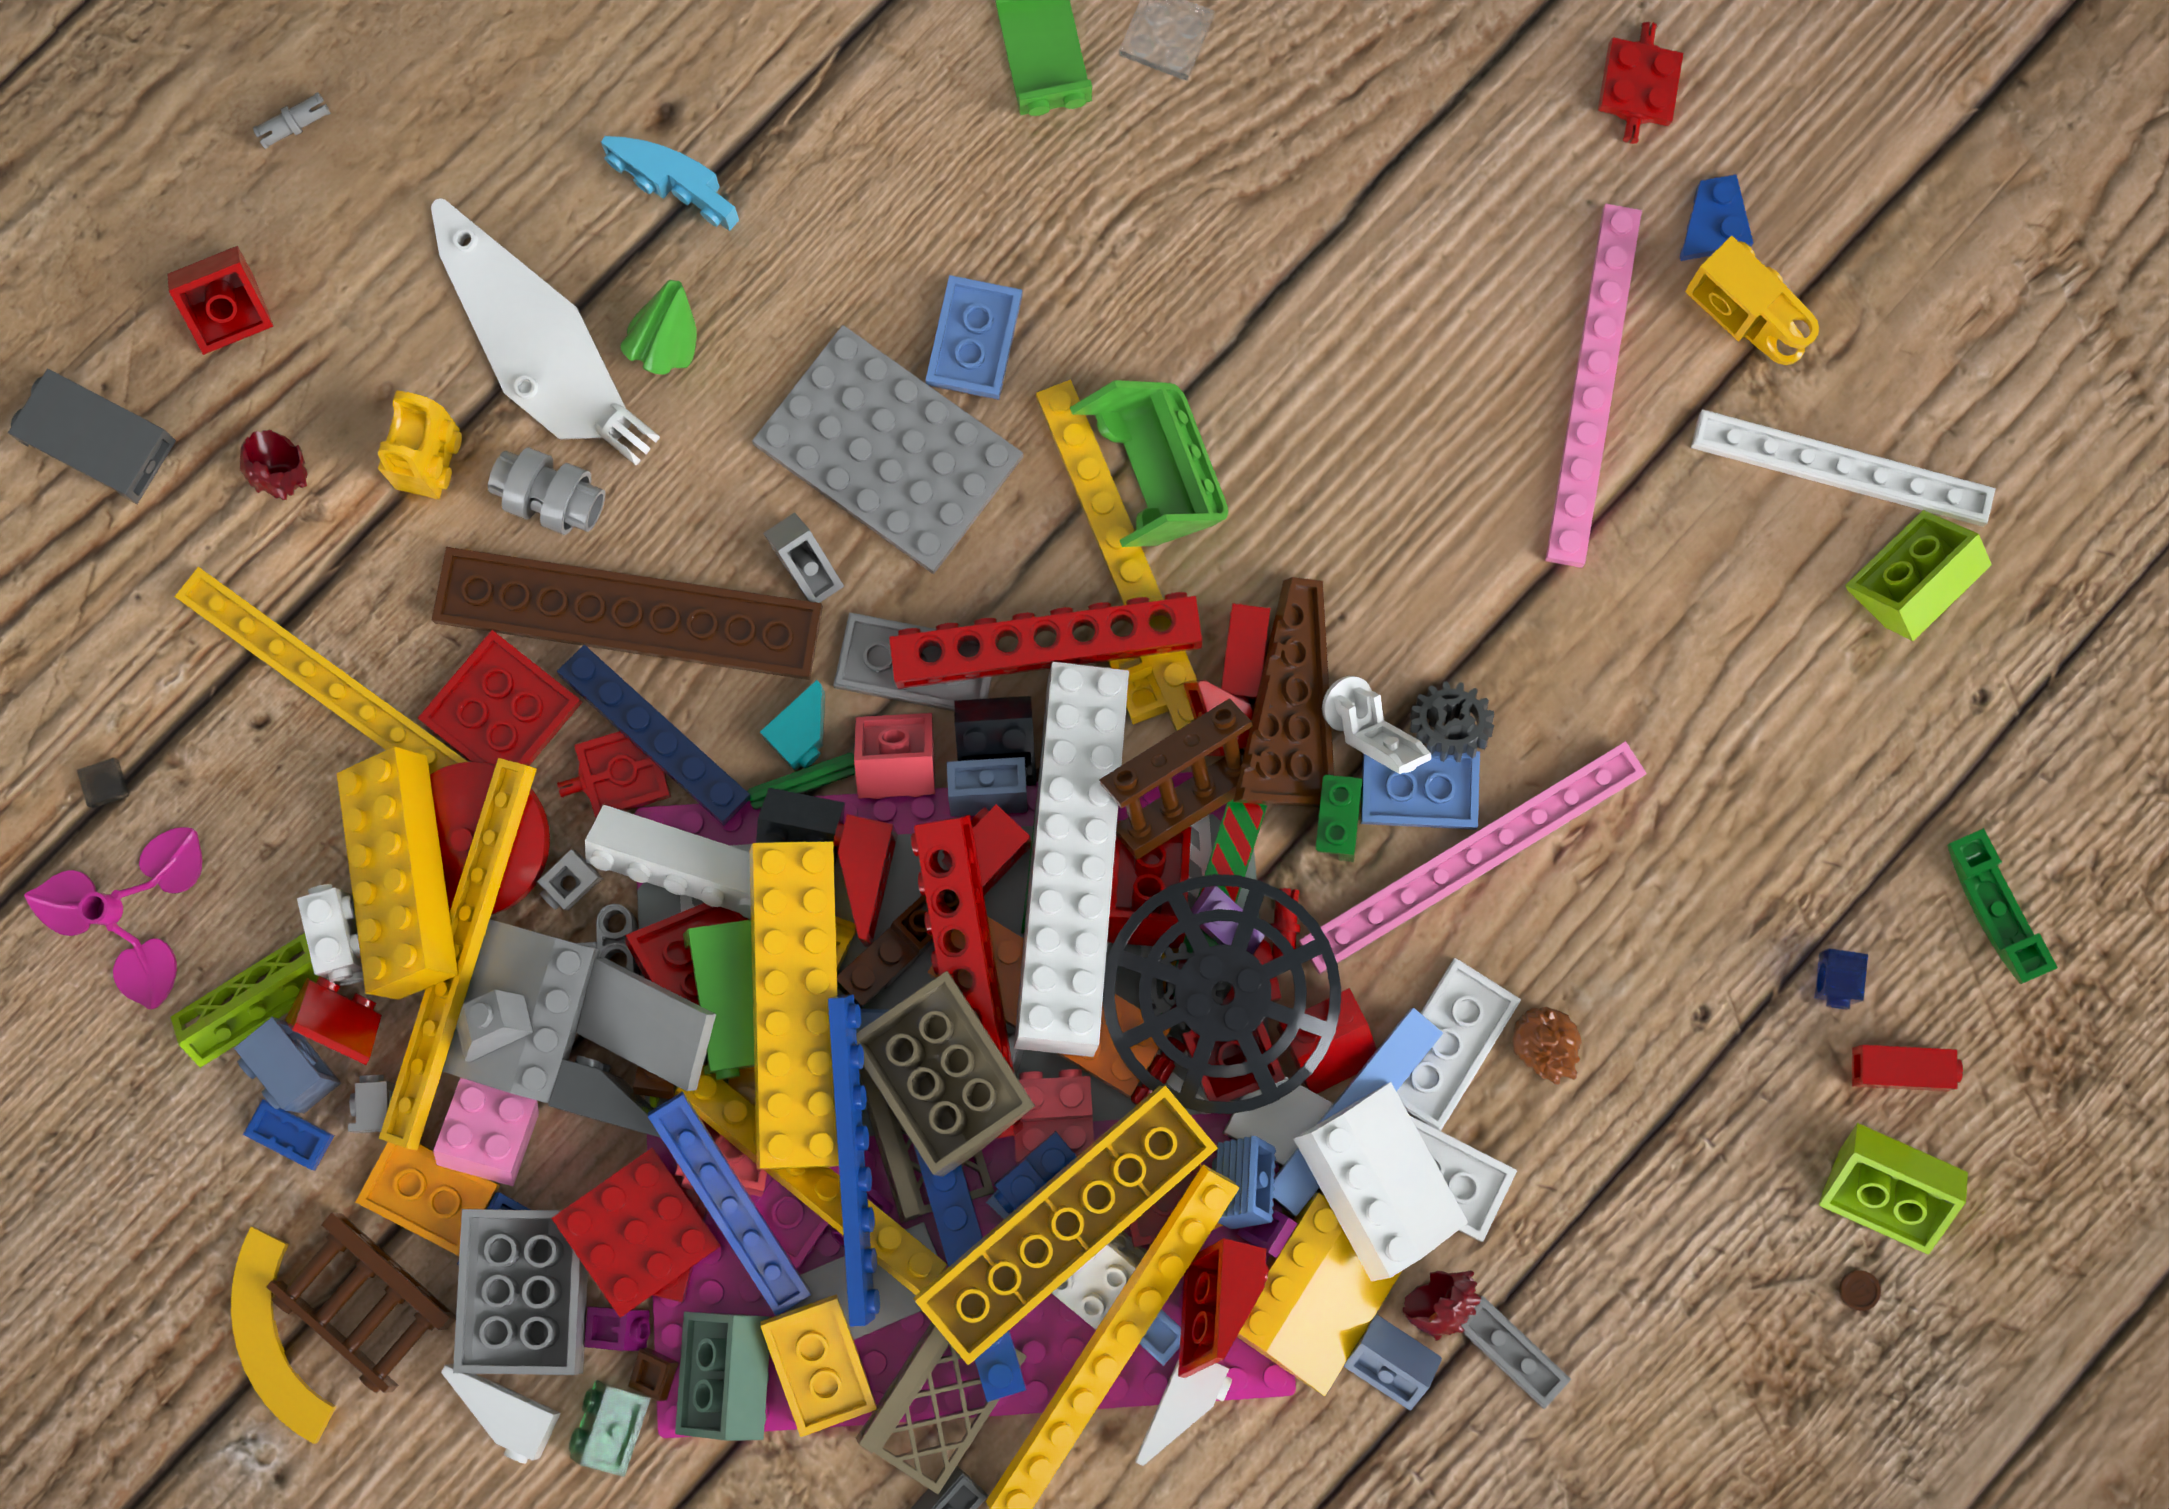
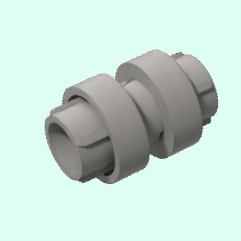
M530 447L524 449L519 456L503 451L497 458L488 481V491L502 497V509L526 520L530 519L535 512H539L541 526L563 535L568 534L574 527L589 532L595 526L605 501V490L591 485V473L570 463L563 464L556 471L553 469L552 456Z

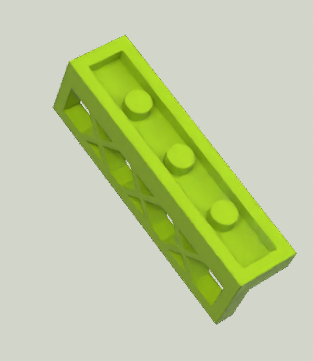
M305 933L170 1017L178 1045L200 1068L238 1045L271 1017L279 1019L287 1014L306 979L309 978L315 982L317 981L319 976L314 974ZM304 950V955L289 963L293 956ZM268 973L264 980L255 984L259 977ZM234 994L229 1002L221 1005L226 998ZM200 1015L197 1022L187 1028L185 1027L186 1023Z

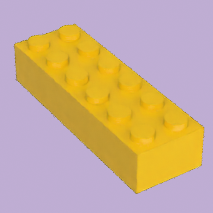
M394 746L338 772L337 781L365 994L400 1000L457 976L458 969L427 756Z

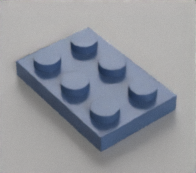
M949 275L926 375V384L999 400L1023 291L1021 289Z
M1435 751L1431 754L1430 761L1417 766L1411 772L1401 774L1363 753L1361 824L1476 830L1478 828L1480 751L1476 752V757L1474 758L1468 756L1467 753H1462L1461 762H1456L1453 755H1448L1444 762L1440 761V752Z

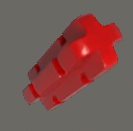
M1170 1036L1167 1038L1178 1050L1183 1053L1185 1052V1045L1181 1041ZM1162 1051L1161 1055H1156L1147 1071L1165 1084L1176 1066L1174 1061ZM1144 1084L1141 1087L1137 1086L1131 1096V1101L1137 1105L1153 1091Z

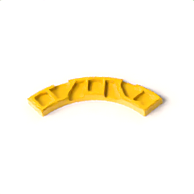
M250 1227L235 1266L231 1291L232 1330L237 1352L247 1377L264 1404L292 1431L309 1442L316 1444L337 1406L313 1391L290 1366L284 1354L285 1351L279 1337L276 1320H274L273 1301L271 1300L274 1294L266 1287L271 1281H277L281 1262L289 1244L256 1227Z

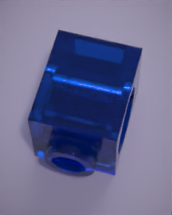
M1830 948L1820 952L1814 999L1826 1000V1006L1835 1009H1850V1004L1864 1001L1868 954Z

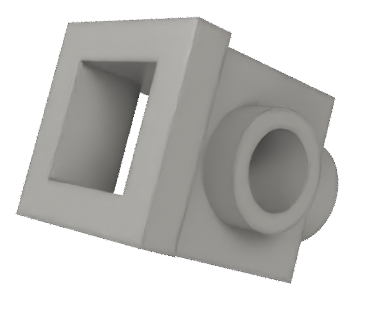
M571 849L537 882L544 888L540 895L553 909L556 910L561 906L564 910L569 911L603 878L589 863H586V860L578 851ZM567 876H573L576 880V886L570 891L563 887V880Z
M384 1075L359 1076L360 1083H355V1093H351L349 1101L350 1113L352 1117L356 1116V1123L348 1124V1132H381L396 1084L384 1081Z

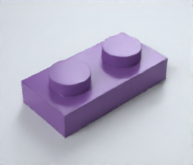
M1217 886L1205 887L1191 908L1193 914L1216 909L1237 910L1241 912L1243 910ZM1216 921L1199 926L1219 945H1231L1238 923ZM1253 929L1246 951L1253 954L1265 935Z

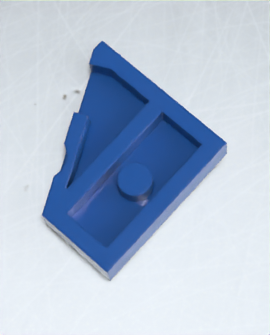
M1737 174L1700 181L1696 189L1693 201L1694 206L1689 217L1684 245L1680 252V260L1685 261L1711 256L1730 236H1733L1737 241L1745 242L1751 247L1753 239Z

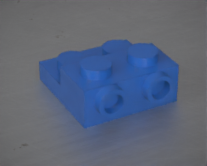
M1055 1131L995 1182L999 1192L994 1197L1004 1210L1010 1214L1077 1157L1076 1154Z

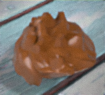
M1542 1007L1527 1010L1525 1015H1522L1516 1021L1513 1029L1512 1043L1514 1053L1518 1055L1519 1059L1524 1061L1527 1067H1532L1536 1074L1550 1080L1555 1085L1560 1084L1561 1077L1575 1080L1577 1078L1575 1064L1580 1061L1578 1051L1582 1043L1575 1023L1570 1020L1569 1015L1556 1009Z

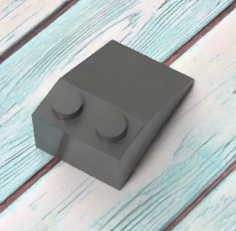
M578 1055L575 1063L562 1059L548 1106L661 1138L648 1118V1113L654 1108L640 1095L634 1094L633 1088L621 1077L609 1073L610 1065Z

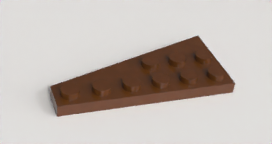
M1295 577L1283 580L1253 712V727L1249 730L1233 802L1320 808L1323 777L1325 775H1334L1332 727L1324 719L1322 712L1323 699L1329 689L1324 593L1323 581Z

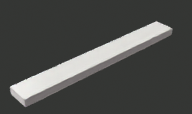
M1703 409L1699 413L1691 448L1915 509L1925 510L1982 527L1988 523L1996 489Z

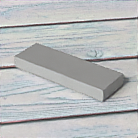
M1480 1295L1481 1302L1474 1308L1476 1315H1469L1467 1323L1461 1325L1465 1330L1463 1334L1538 1405L1545 1409L1570 1382L1571 1378L1485 1297Z

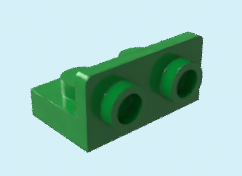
M1325 775L1323 777L1316 839L1317 852L1339 854V861L1354 862L1362 778Z

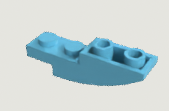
M605 136L602 139L601 144L606 154L604 158L606 162L616 171L622 173L626 170L634 176V183L645 193L650 195L652 192H655L664 199L671 191L684 204L689 205L692 202L699 207L703 218L715 227L721 224L731 231L739 221L735 206L716 193L720 188L716 174L699 162L680 152L645 140Z

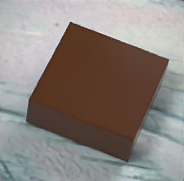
M640 1348L628 1387L657 1401H667L679 1362L650 1348Z

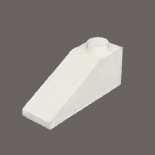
M1178 1359L1136 1456V1463L1144 1466L1214 1406L1216 1399L1224 1401L1232 1379L1226 1376L1229 1368L1216 1363L1187 1378L1178 1377Z
M454 1364L444 1365L441 1372L494 1442L506 1448L505 1456L526 1464L528 1459L533 1461L541 1457L561 1414L560 1412L477 1374L453 1373Z

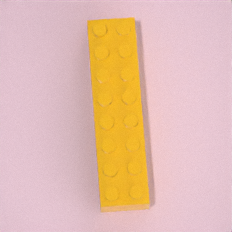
M833 842L752 843L749 853L757 1169L839 1166L828 1008V998L837 996Z
M1166 1085L1158 1086L912 1299L966 1364L969 1365L1218 1148Z

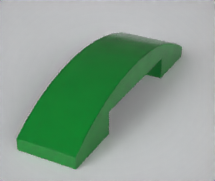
M1983 828L1947 845L1964 893L1986 936L2020 984H2024L2056 970L2058 967L2040 933L2034 935L1998 867L2002 861L1985 829Z

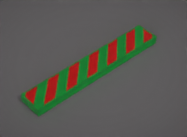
M1234 799L1227 803L1204 876L1220 874L1245 877L1267 805L1233 802ZM1217 886L1237 903L1241 891L1240 887ZM1200 888L1197 899L1205 888ZM1202 930L1209 946L1219 945ZM1185 934L1183 943L1186 945L1187 953H1192L1193 948ZM1178 960L1175 967L1181 969L1186 960ZM1175 989L1173 990L1174 993L1169 997L1170 1000L1175 997ZM1176 1003L1170 1008V1010L1176 1007Z

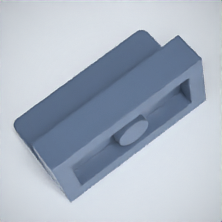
M1024 757L947 762L948 800L952 817L975 816L984 807L990 811L995 804L1006 814L1025 813L1028 811Z
M1375 1315L1362 1339L1356 1345L1343 1367L1411 1411L1429 1389L1442 1358L1379 1315Z

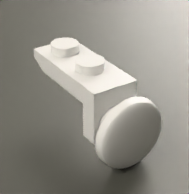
M1346 676L1338 679L1329 687L1323 699V716L1333 729L1344 731L1345 742L1398 774L1411 772L1417 766L1431 760V753L1420 740L1384 721L1381 696L1372 691L1364 679Z

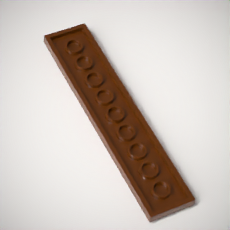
M446 547L432 621L435 624L488 632L493 630L496 633L580 646L586 645L593 648L810 680L823 606L822 603Z

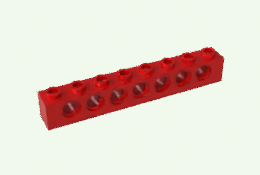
M1175 592L1165 595V600L1149 602L1148 597H1138L1127 600L1126 605L1111 607L1109 602H1100L1089 605L1088 610L1073 612V608L1063 607L1050 611V615L1035 617L1034 613L1027 612L1013 615L1010 621L997 622L996 618H981L975 620L973 626L959 627L958 623H944L937 625L935 631L921 632L920 628L902 629L898 631V636L889 637L894 681L898 689L1045 670L1051 668L1052 662L1083 665L1202 649V635L1196 596L1187 597L1186 592ZM1156 616H1165L1170 620L1171 625L1167 630L1158 632L1153 630L1149 623ZM1118 621H1127L1132 625L1133 630L1129 635L1119 637L1111 631V628ZM1080 626H1088L1095 632L1093 638L1087 642L1076 640L1073 633ZM1050 631L1054 633L1057 637L1056 641L1049 647L1039 646L1035 642V638L1040 632ZM1012 636L1018 640V645L1011 652H1003L997 648L1001 638ZM974 641L980 645V649L975 656L964 657L959 653L963 643ZM936 646L942 650V653L935 662H925L921 659L924 649Z
M970 815L914 825L915 833L911 835V846L916 857L919 856L921 872L918 874V886L921 895L926 896L928 911L925 913V927L927 933L933 935L935 951L932 952L931 961L934 973L936 975L939 974V976L946 971L950 973L972 1009L977 1012L979 1020L1014 1072ZM940 850H945L952 858V866L949 871L941 868L938 863L937 857ZM947 889L954 891L959 898V905L956 910L949 908L945 903L944 895ZM953 929L960 930L966 938L964 949L957 948L952 943L951 933ZM960 969H965L971 974L973 979L971 988H966L960 984L958 980ZM1022 1117L997 1138L1015 1136L1024 1128Z

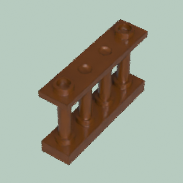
M1230 698L1099 779L1101 786L1121 809L1123 807L1126 808L1128 818L1117 824L1116 837L1136 860L1234 799L1245 752L1243 748L1239 749L1237 736L1253 727L1252 721ZM1223 746L1225 757L1207 767L1204 757ZM1190 766L1193 777L1174 788L1172 777ZM1158 786L1161 797L1142 808L1139 797Z
M331 1213L321 1224L329 1232L326 1236L328 1241L289 1285L284 1281H271L266 1287L274 1294L271 1300L276 1306L288 1314L292 1311L357 1368L362 1373L359 1379L366 1387L375 1393H378L380 1390L383 1393L393 1392L399 1385L388 1374L428 1329L432 1331L436 1327L438 1330H446L456 1320V1315L342 1213ZM348 1249L358 1258L355 1262L357 1267L317 1312L300 1296L339 1251L345 1252ZM379 1276L387 1284L384 1289L386 1294L346 1338L329 1322L369 1277ZM408 1302L417 1310L414 1314L416 1319L379 1362L375 1364L359 1350L360 1346L398 1303Z

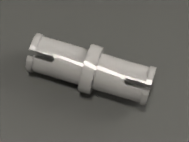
M317 92L315 95L291 108L288 106L281 108L279 115L253 127V131L257 137L272 131V134L260 140L262 146L267 149L270 145L292 133L296 136L303 132V127L325 115L331 114L327 104L313 111L311 110L312 107L324 101L319 92Z

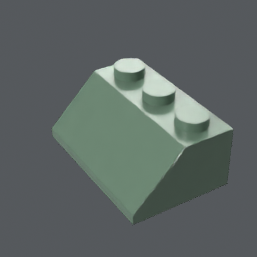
M684 1312L676 1435L724 1441L764 1440L766 1395L769 1380V1349L760 1327V1321L769 1319L772 1316Z

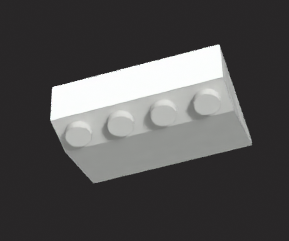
M1391 1082L1293 1138L1371 1281L1393 1277L1422 1259L1468 1223Z

